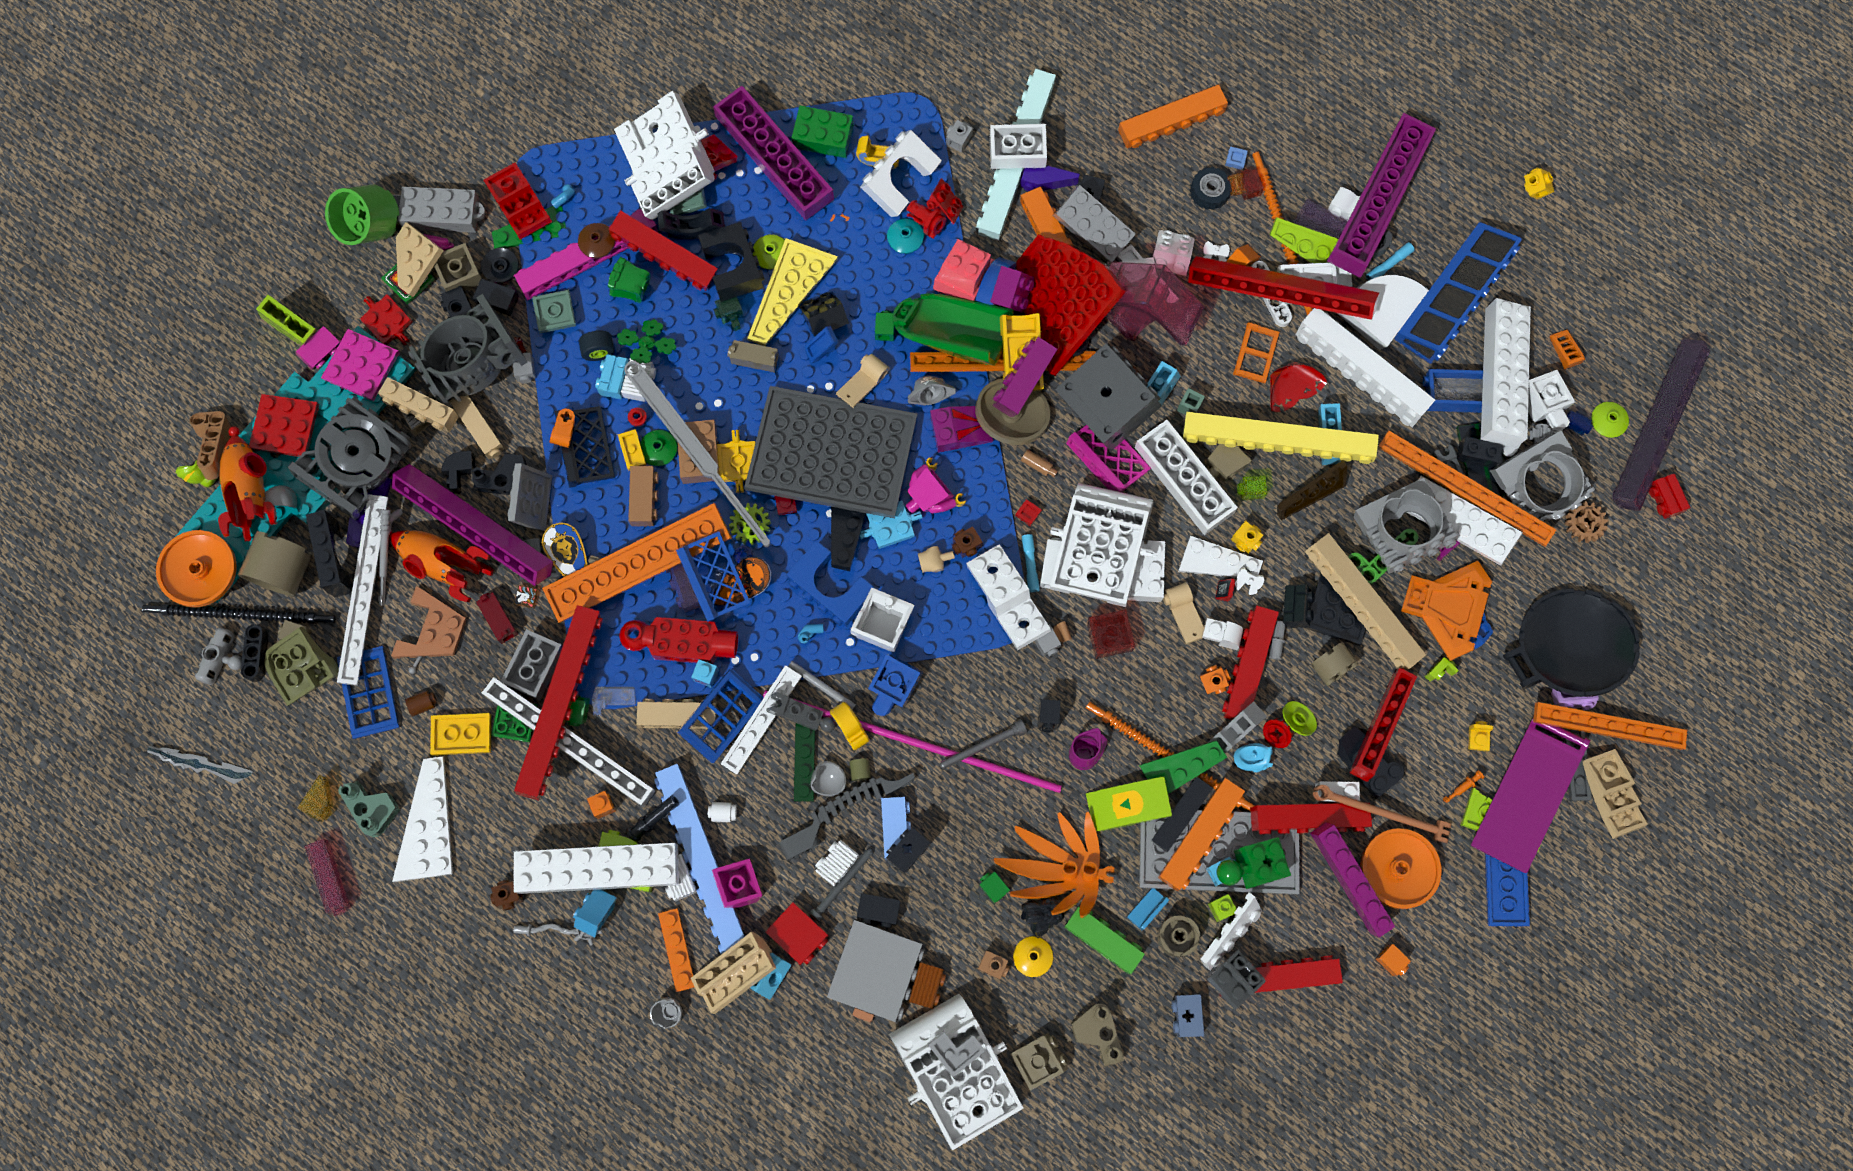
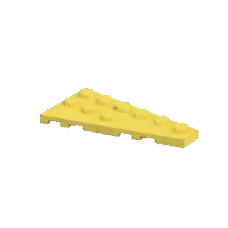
M786 238L748 335V341L766 346L838 260V256Z

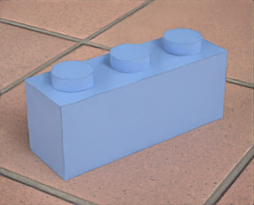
M905 797L881 798L885 860H887L886 857L888 856L887 850L893 844L897 846L902 840L899 837L906 829L911 830L910 821L906 822V814H910L909 802H905ZM910 845L908 847L903 846V854L907 852L912 853Z

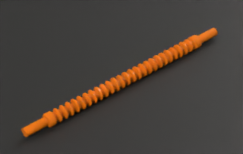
M1255 152L1252 156L1257 167L1256 174L1260 178L1259 182H1262L1261 187H1263L1262 191L1265 192L1264 196H1267L1265 200L1268 201L1267 205H1269L1268 209L1271 210L1270 214L1273 215L1272 219L1275 221L1277 217L1284 220V218H1281L1283 214L1280 213L1281 209L1278 208V200L1275 199V191L1272 190L1273 185H1270V176H1267L1268 170L1264 168L1260 153ZM1282 244L1281 247L1284 248L1283 252H1286L1284 256L1287 257L1288 265L1298 264L1299 261L1296 260L1295 252ZM1304 306L1308 316L1313 308Z

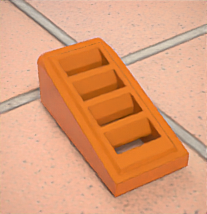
M1568 330L1549 336L1564 370L1582 364L1585 361L1583 353ZM1565 336L1566 338L1562 341L1557 340V338ZM1565 343H1568V344H1569L1568 346H1565V347H1562V346H1561L1562 344H1565ZM1571 349L1572 352H1569V353H1566V352H1565L1566 350Z

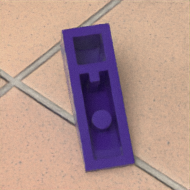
M1047 165L1046 168H1024L1020 187L1029 192L1040 186L1045 191L1078 185L1080 174Z

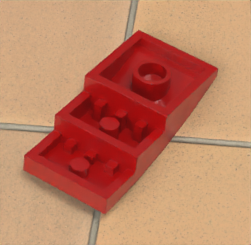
M515 162L483 180L520 240L552 222Z

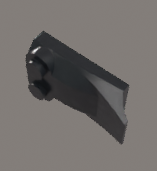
M1354 726L1338 740L1339 749L1337 756L1350 770L1367 733L1366 729ZM1385 751L1375 775L1368 782L1358 777L1357 779L1375 799H1378L1401 780L1406 773L1402 765L1395 762Z

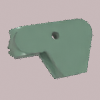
M358 780L339 787L338 792L359 828L368 836H381L400 811L392 795L381 793L368 796ZM367 808V812L364 814L363 810Z

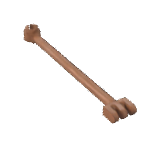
M1317 785L1313 790H1321L1322 792L1321 796L1318 795V792H1313L1314 798L1318 801L1333 800L1432 832L1434 833L1433 840L1448 843V839L1441 836L1442 834L1449 836L1450 831L1444 830L1443 827L1451 828L1452 824L1441 820L1437 821L1436 825L1426 823L1330 791L1327 785Z

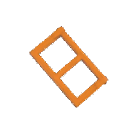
M1248 322L1233 375L1266 383L1279 332ZM1251 331L1273 337L1269 353L1246 347ZM1244 353L1267 359L1262 376L1240 369Z

